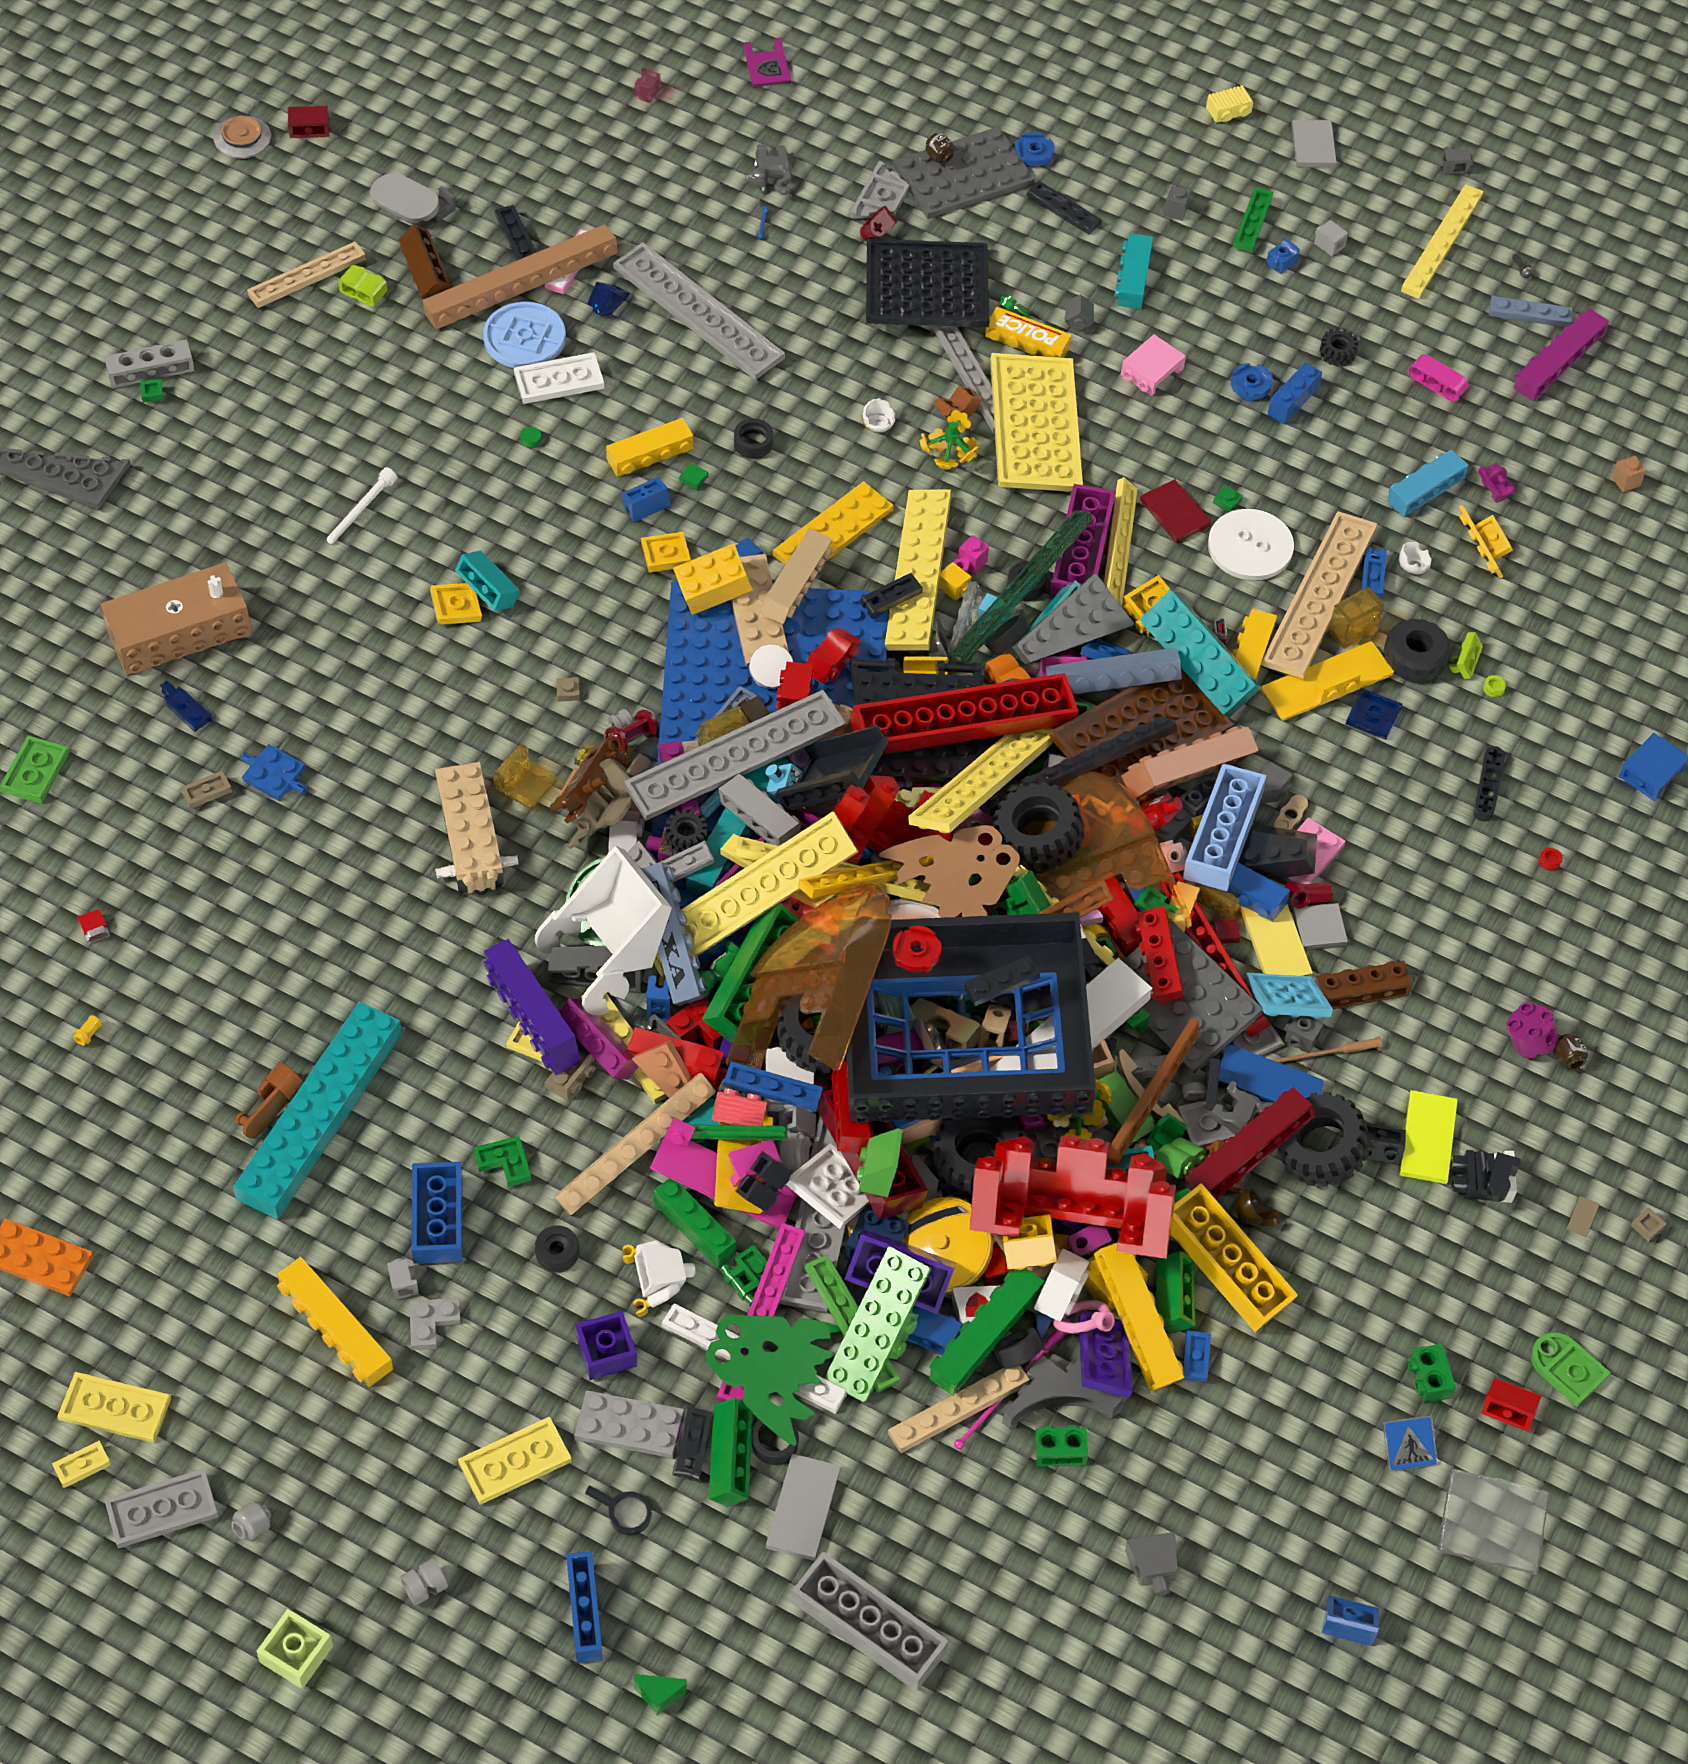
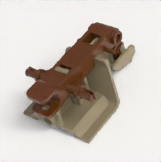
M611 737L592 747L562 795L558 796L554 803L550 805V809L553 812L567 808L569 814L564 821L567 824L572 822L579 829L568 845L569 849L580 844L585 836L590 837L598 828L604 829L608 825L611 827L623 819L633 803V799L624 787V781L648 770L651 761L646 755L643 756L641 753H638L631 762L629 760L630 755H625L626 751L621 752L622 748L619 740Z

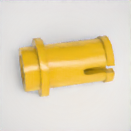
M90 1015L82 1027L74 1031L73 1039L82 1046L91 1042L90 1038L102 1026V1022L97 1017Z

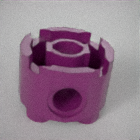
M1524 1002L1510 1015L1507 1021V1029L1516 1053L1523 1057L1537 1058L1536 1055L1541 1053L1543 1056L1547 1055L1555 1048L1556 1042H1558L1553 1013L1544 1006Z

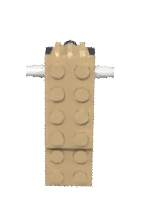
M480 762L435 769L453 865L435 869L437 878L455 876L460 893L468 892L469 894L475 891L477 895H485L488 888L493 890L495 887L503 885L502 868L516 864L519 865L517 855L500 857Z

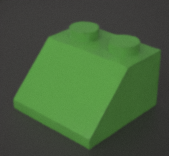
M895 1129L869 1138L867 1147H862L859 1161L863 1162V1166H859L856 1180L860 1181L859 1191L888 1197L898 1165L902 1129Z

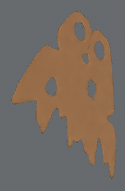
M988 825L961 829L953 835L952 842L943 839L939 835H932L893 846L879 853L880 857L904 863L897 872L899 877L897 880L898 884L919 875L926 877L924 883L931 884L921 903L931 902L933 905H940L938 914L941 918L956 917L960 913H962V917L987 916V912L982 905H994L997 903L1020 860L1019 854L1010 845L1001 844V834L994 827ZM982 833L990 834L993 838L992 843L986 846L981 845L978 842L979 835ZM1000 853H1007L1010 855L1011 860L1007 865H999L996 862V856ZM983 855L985 860L979 862L977 861V856ZM932 856L934 863L924 867L919 863V859ZM978 873L982 880L978 884L970 886L968 883L969 878L972 874Z

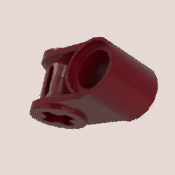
M885 205L877 210L860 228V235L864 241L876 239L884 235L898 221Z

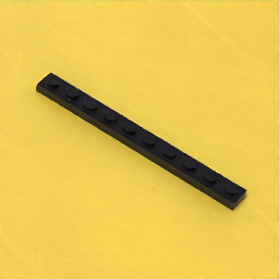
M1165 716L1157 717L1149 723L1139 725L1127 733L1119 734L1116 738L1102 742L1094 748L1084 750L1074 757L1064 759L1052 767L1044 768L1041 772L1005 786V788L997 791L982 804L979 809L991 817L998 810L1000 802L1002 800L1005 801L1006 796L1010 792H1016L1017 788L1021 786L1023 788L1028 787L1031 783L1041 785V782L1049 783L1050 786H1053V784L1059 786L1177 732V724Z

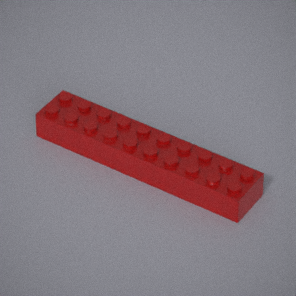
M1066 673L854 705L849 720L853 731L878 725L888 741V745L882 754L1059 727L1074 719L1078 709Z

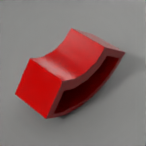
M841 627L830 630L822 644L811 651L806 661V664L813 665V678L822 684L830 680L835 681L850 661V658L858 655L860 650L858 647L861 640Z

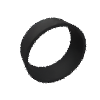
M1022 614L1015 615L1004 622L985 640L984 645L995 655L1002 654L1025 636L1029 626Z

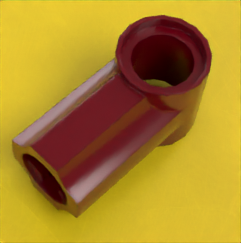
M1291 881L1284 887L1290 890L1288 901L1297 909H1302L1311 904H1327L1332 901L1333 897L1330 883L1301 884L1298 881Z

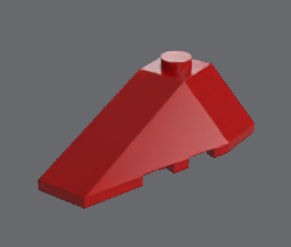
M634 1028L627 1047L630 1053L635 1056L671 1040L692 1078L702 1073L714 1088L724 1061V1052L693 1042Z

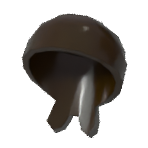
M1252 1188L1244 1190L1239 1194L1236 1200V1213L1240 1221L1246 1224H1260L1261 1226L1280 1224L1278 1220L1280 1217L1277 1210L1268 1212Z

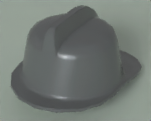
M936 619V631L931 634L929 650H923V654L925 657H948V661L952 663L946 632L941 621Z

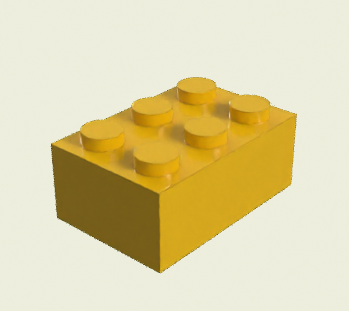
M734 543L673 568L692 615L753 591Z

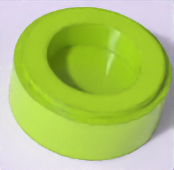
M1497 675L1487 677L1483 685L1484 692L1491 697L1502 696L1506 688L1505 680Z

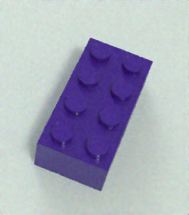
M863 1228L845 1280L869 1288L888 1247H893L931 1268L914 1306L938 1314L956 1262Z

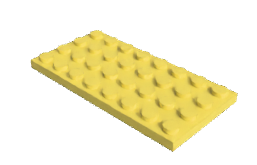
M991 353L990 363L998 487L1072 492L1074 484L1083 485L1073 359Z

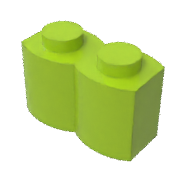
M352 265L338 281L340 292L370 307H374L387 292V282L382 276L368 273L365 268Z

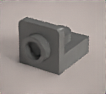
M443 186L438 188L440 207L438 213L433 217L437 222L456 210L455 195Z

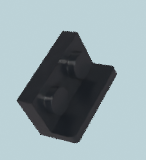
M1366 1123L1370 1140L1367 1159L1401 1165L1405 1150L1406 1130Z

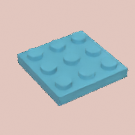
M1246 973L1244 981L1260 1007L1263 1008V1012L1267 1015L1310 1016L1317 1019L1331 1017L1333 1008L1311 976Z

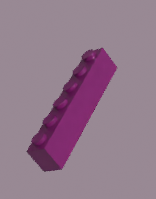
M1590 308L1583 314L1580 313L1574 323L1568 324L1560 336L1556 335L1548 347L1544 346L1536 358H1531L1527 366L1516 373L1513 389L1534 401L1605 335L1609 320Z

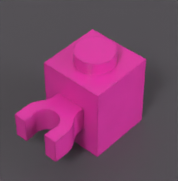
M972 535L959 547L958 559L953 562L957 566L962 567V570L966 573L969 571L975 575L988 562L989 545Z

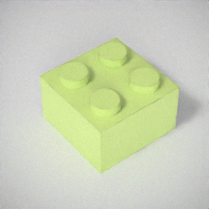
M287 1609L256 1652L261 1664L303 1689L333 1648L330 1634Z

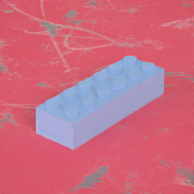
M1222 764L1186 859L1183 879L1224 891L1228 890L1264 792L1266 775Z

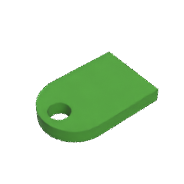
M1547 1333L1541 1336L1535 1342L1531 1351V1362L1535 1370L1576 1407L1584 1402L1611 1374L1610 1371L1578 1343L1562 1333ZM1541 1345H1550L1553 1352L1545 1353L1541 1349Z

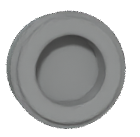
M1202 1083L1185 1084L1182 1087L1183 1098L1188 1101L1204 1099L1206 1097V1086Z

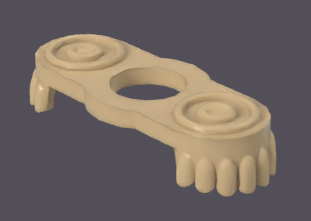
M1302 795L1293 796L1287 805L1281 808L1280 815L1272 827L1292 830L1295 824L1301 821L1304 811L1308 810V800ZM1288 810L1295 811L1297 817L1295 819H1288L1285 816V812Z

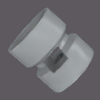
M433 1558L419 1565L418 1571L412 1569L400 1576L401 1583L415 1606L429 1599L430 1593L436 1595L448 1588L444 1575Z

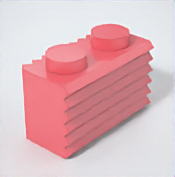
M726 1088L724 1093L717 1092L712 1121L730 1125H763L767 1102L761 1101L762 1096L748 1094L747 1098L738 1096L739 1091Z

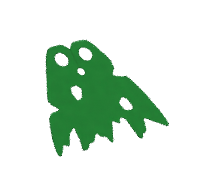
M729 1315L720 1320L716 1329L719 1340L710 1343L705 1357L709 1366L725 1384L732 1387L744 1386L743 1403L762 1423L780 1438L795 1446L797 1443L790 1419L806 1420L808 1416H813L815 1413L793 1397V1392H799V1383L821 1384V1380L816 1377L817 1371L814 1366L823 1364L825 1359L833 1356L832 1351L821 1349L810 1344V1342L816 1339H829L831 1332H840L841 1330L837 1325L810 1319L797 1320L793 1328H791L788 1321L783 1317ZM728 1325H738L741 1329V1335L738 1338L729 1337L726 1333ZM764 1341H771L779 1348L775 1352H765L762 1345ZM747 1348L749 1354L746 1356L742 1355L740 1350ZM724 1349L730 1354L728 1363L721 1364L715 1359L717 1350ZM777 1392L783 1396L782 1405L777 1406L771 1402L769 1394Z

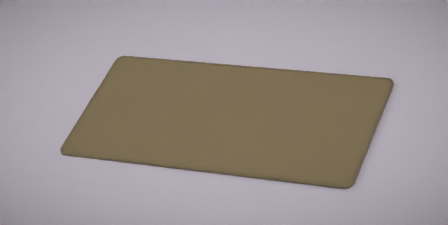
M1580 1196L1567 1230L1587 1237L1599 1203Z

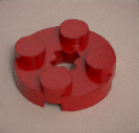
M909 927V930L903 933L902 931L899 932L894 939L893 955L895 963L899 967L911 972L927 973L932 970V967L940 959L941 942L935 936V933L927 927ZM916 945L921 946L922 951L916 953L913 952L911 948H915Z

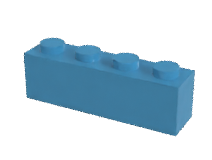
M1452 449L1445 454L1442 453L1431 463L1424 464L1420 470L1408 474L1401 482L1394 483L1389 488L1387 502L1403 517H1406L1465 479L1469 465Z

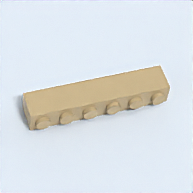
M811 528L808 529L766 595L760 614L781 624H784L788 617H793L804 594H807L811 583H814L818 572L822 570L825 561L828 560L833 548H830L832 538Z

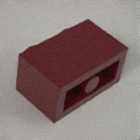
M328 106L288 107L289 138L329 137Z

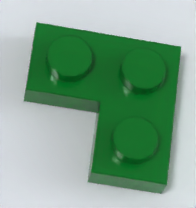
M520 1136L473 1147L479 1172L503 1167L508 1187L532 1181Z

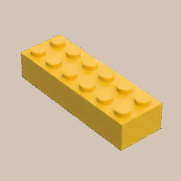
M1202 1183L1174 1205L1171 1235L1254 1332H1257L1298 1296Z

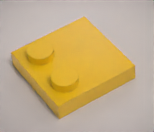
M683 532L641 538V545L649 573L670 570L691 561Z
M467 583L431 586L430 593L438 625L481 622L482 614L477 594Z

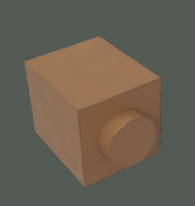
M1632 456L1617 461L1612 479L1623 493L1640 487L1646 470L1638 458Z

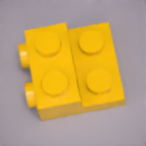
M1159 575L1125 595L1122 602L1124 611L1136 621L1135 626L1140 633L1145 632L1147 636L1151 635V633L1139 619L1170 590Z

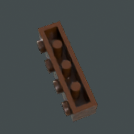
M413 224L400 237L399 242L407 260V265L413 275V280L419 290V295L422 299H426L452 287L429 230Z
M1390 961L1383 965H1368L1355 970L1345 969L1332 974L1323 973L1315 978V983L1333 1009L1409 996L1413 985L1405 961Z

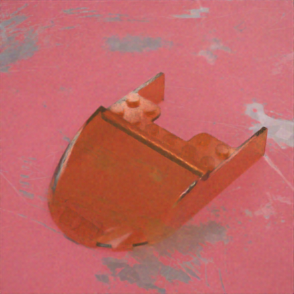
M1089 771L1059 785L1062 790H1067L1076 799L1085 832L1080 849H1076L1077 853L1072 859L1068 858L1067 863L1062 866L1059 864L1053 870L1043 869V872H1035V869H1031L1037 881L1047 889L1045 893L1051 899L1055 897L1061 901L1100 878L1106 880L1122 874L1126 885L1133 890H1140L1166 880L1187 929L1192 928L1191 915L1155 836V831L1134 796L1116 780L1094 771ZM1038 819L1027 824L1021 830V833L1032 836L1041 835L1050 831L1057 822L1051 819Z
M873 883L854 885L809 911L791 925L770 946L750 974L756 978V981L752 985L750 998L744 1007V1014L727 1056V1065H730L732 1061L760 1069L778 1022V1012L780 1011L782 1001L786 999V996L804 994L800 1000L801 1011L805 1014L822 1012L808 1054L833 1070H840L889 934L892 915L888 913V907L891 905L887 893Z

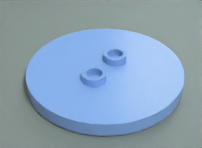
M517 302L501 307L488 318L483 329V340L487 352L493 359L505 366L515 368L554 360L564 348L566 330L561 317L549 307L534 302Z

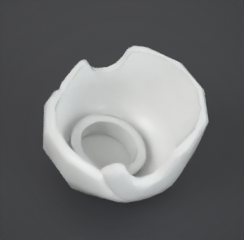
M1418 542L1405 543L1399 555L1400 566L1412 574L1426 572L1430 568L1432 559L1428 554V550L1423 551L1420 549Z

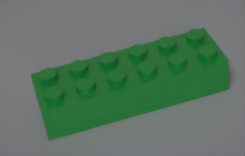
M780 902L757 917L702 1020L733 1046L751 1045L812 929Z

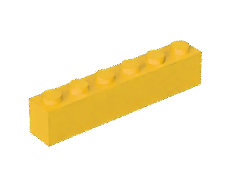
M1118 1243L1101 1248L1094 1253V1256L1150 1392L1183 1379V1366L1176 1359L1173 1352V1342L1166 1335L1164 1320L1157 1313L1154 1305V1296L1151 1291H1148L1145 1284V1274L1138 1267L1135 1259L1136 1254L1117 1252Z
M302 1257L277 1273L279 1281L277 1287L285 1297L288 1295L291 1297L295 1309L300 1314L302 1312L305 1313L308 1317L309 1325L315 1331L319 1329L327 1346L330 1348L334 1347L338 1351L339 1359L344 1365L349 1364L353 1368L352 1372L359 1382L364 1381L371 1387L393 1370L392 1360Z

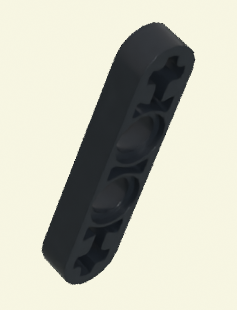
M1491 746L1485 752L1473 810L1475 818L1483 822L1489 821L1493 817L1502 776L1505 752L1497 746ZM1492 755L1496 756L1495 764H1491ZM1491 771L1494 772L1497 777L1489 778L1486 776L1485 773ZM1489 789L1493 792V795L1486 796L1482 793V790ZM1484 803L1487 804L1486 813L1482 812Z

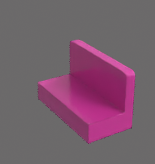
M773 1140L734 1150L728 1154L735 1171L730 1177L733 1187L740 1185L747 1173L756 1179H761L758 1176L759 1174L750 1169L761 1151L781 1162Z

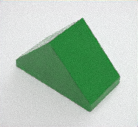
M634 1674V1688L658 1716L686 1694L687 1679Z

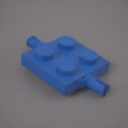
M270 744L257 757L247 752L242 754L241 760L250 764L249 769L242 776L245 783L279 802L292 789L302 795L307 792L308 786L298 782L299 777L306 769L305 764Z

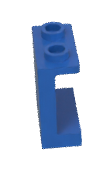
M1653 732L1625 761L1618 777L1655 802L1660 797L1662 789L1679 771L1683 772L1688 763V755Z

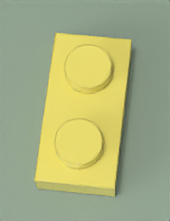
M100 1441L52 1463L63 1488L111 1466Z

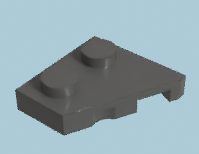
M922 1019L913 1023L925 1050L946 1049L943 1034L932 1023L928 1024ZM930 1059L931 1062L943 1068V1059Z

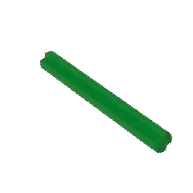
M689 1124L695 1127L691 1139L786 1140L788 1134L786 1126Z

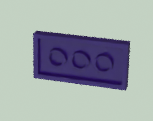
M1081 1310L1078 1322L1091 1320L1094 1313ZM1114 1318V1325L1110 1331H1102L1095 1328L1079 1333L1082 1386L1129 1398L1132 1393L1130 1346L1121 1320Z

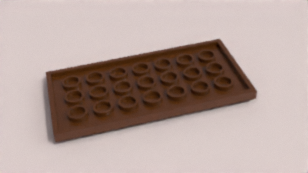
M1182 668V679L1131 686L1051 731L1049 737H1051L1067 758H1071L1084 750H1089L1102 742L1116 738L1119 734L1127 733L1139 725L1149 723L1157 717L1165 716L1177 724V732L1083 774V777L1105 802L1127 790L1122 775L1129 771V766L1139 763L1140 759L1152 755V758L1157 757L1158 753L1167 749L1170 752L1175 751L1174 748L1185 743H1187V746L1192 745L1193 741L1203 737L1207 740L1209 736L1218 732L1224 734L1233 727L1234 724L1228 717L1219 711Z

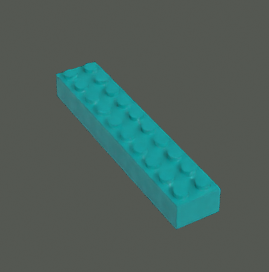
M360 1001L357 1003L234 1184L233 1188L237 1201L277 1220L280 1218L401 1037L402 1032L399 1019Z

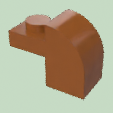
M958 386L950 399L938 397L934 405L940 409L939 413L946 418L951 416L954 410L966 413L968 418H970L983 399L970 387Z

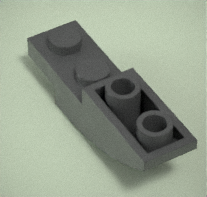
M1205 774L1179 798L1182 802V809L1179 810L1168 824L1149 832V835L1160 843L1175 839L1179 840L1189 830L1191 818L1203 815L1216 781Z

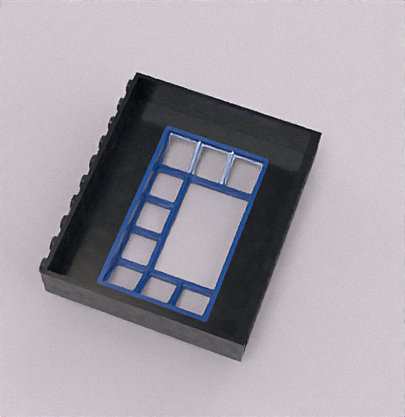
M1079 912L840 921L849 1122L860 1124L868 1121L887 1123L893 1120L912 1122L917 1119L936 1121L941 1118L961 1120L966 1117L985 1119L990 1116L1010 1118L1015 1115L1035 1117L1039 1114L1059 1116L1064 1113L1084 1115L1088 1112H1093L1096 1087ZM912 926H924L935 933V936L941 942V956L931 971L927 973L911 972L899 967L895 963L893 942L899 932L902 931L903 933ZM916 945L915 948H911V950H913V952L916 953L922 951L921 946ZM1025 956H1030L1040 973V979L1007 992L1015 995L1018 1047L911 1050L909 997L968 995L964 989V982ZM1050 984L1052 1006L1024 1014L1022 993ZM873 991L899 997L901 999L902 1019L875 1013ZM1053 1015L1055 1037L1026 1045L1025 1023ZM875 1022L901 1028L903 1030L904 1050L877 1045ZM1056 1046L1057 1069L1028 1070V1054ZM877 1054L903 1059L905 1062V1075L878 1076ZM1018 1055L1020 1057L1021 1070L990 1071L989 1069L990 1056ZM980 1057L982 1071L951 1073L950 1059ZM943 1059L944 1073L913 1074L912 1060Z

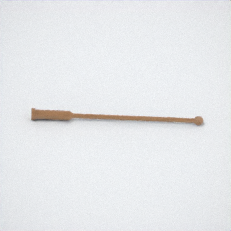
M1378 1036L1374 1039L1343 1044L1342 1047L1279 1058L1273 1061L1283 1063L1337 1052L1350 1053L1371 1048H1382V1041Z

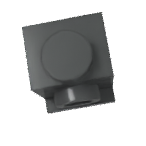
M1444 147L1441 160L1444 174H1468L1470 166L1473 165V155L1469 153V149H1449V147Z

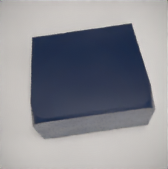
M1037 1314L1033 1323V1328L1036 1330L1041 1342H1043L1053 1321L1052 1317L1045 1314Z

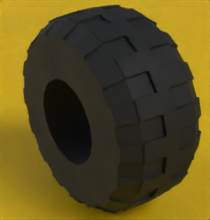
M1409 619L1399 622L1390 630L1385 641L1384 657L1387 664L1394 671V674L1404 680L1424 682L1438 677L1445 669L1450 656L1451 644L1447 634L1435 623L1424 619ZM1410 648L1420 649V650H1422L1423 652H1422V653H1421V652H1415V651L1411 650Z

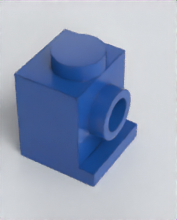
M1285 237L1282 243L1268 252L1266 263L1279 274H1282L1297 263L1300 248Z

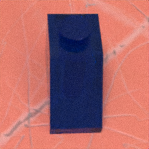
M596 282L587 305L593 308L592 311L603 316L604 313L613 314L629 297L630 292L615 284Z

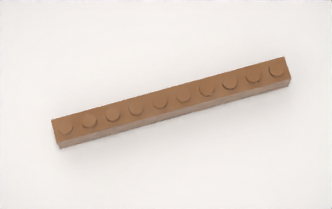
M605 224L424 299L425 315L435 329H439L617 254L616 237Z

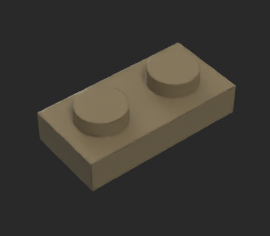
M223 771L180 787L181 793L190 809L232 792V788Z

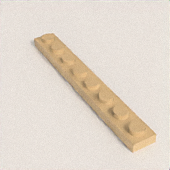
M702 1073L697 1074L554 1196L568 1215L575 1213L663 1138L673 1118L683 1121L716 1092Z

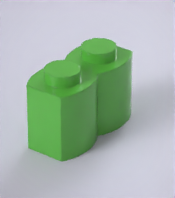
M1179 1137L1171 1144L1162 1146L1158 1150L1156 1160L1167 1167L1166 1172L1180 1179L1187 1176L1192 1168L1198 1167L1205 1161L1207 1150Z

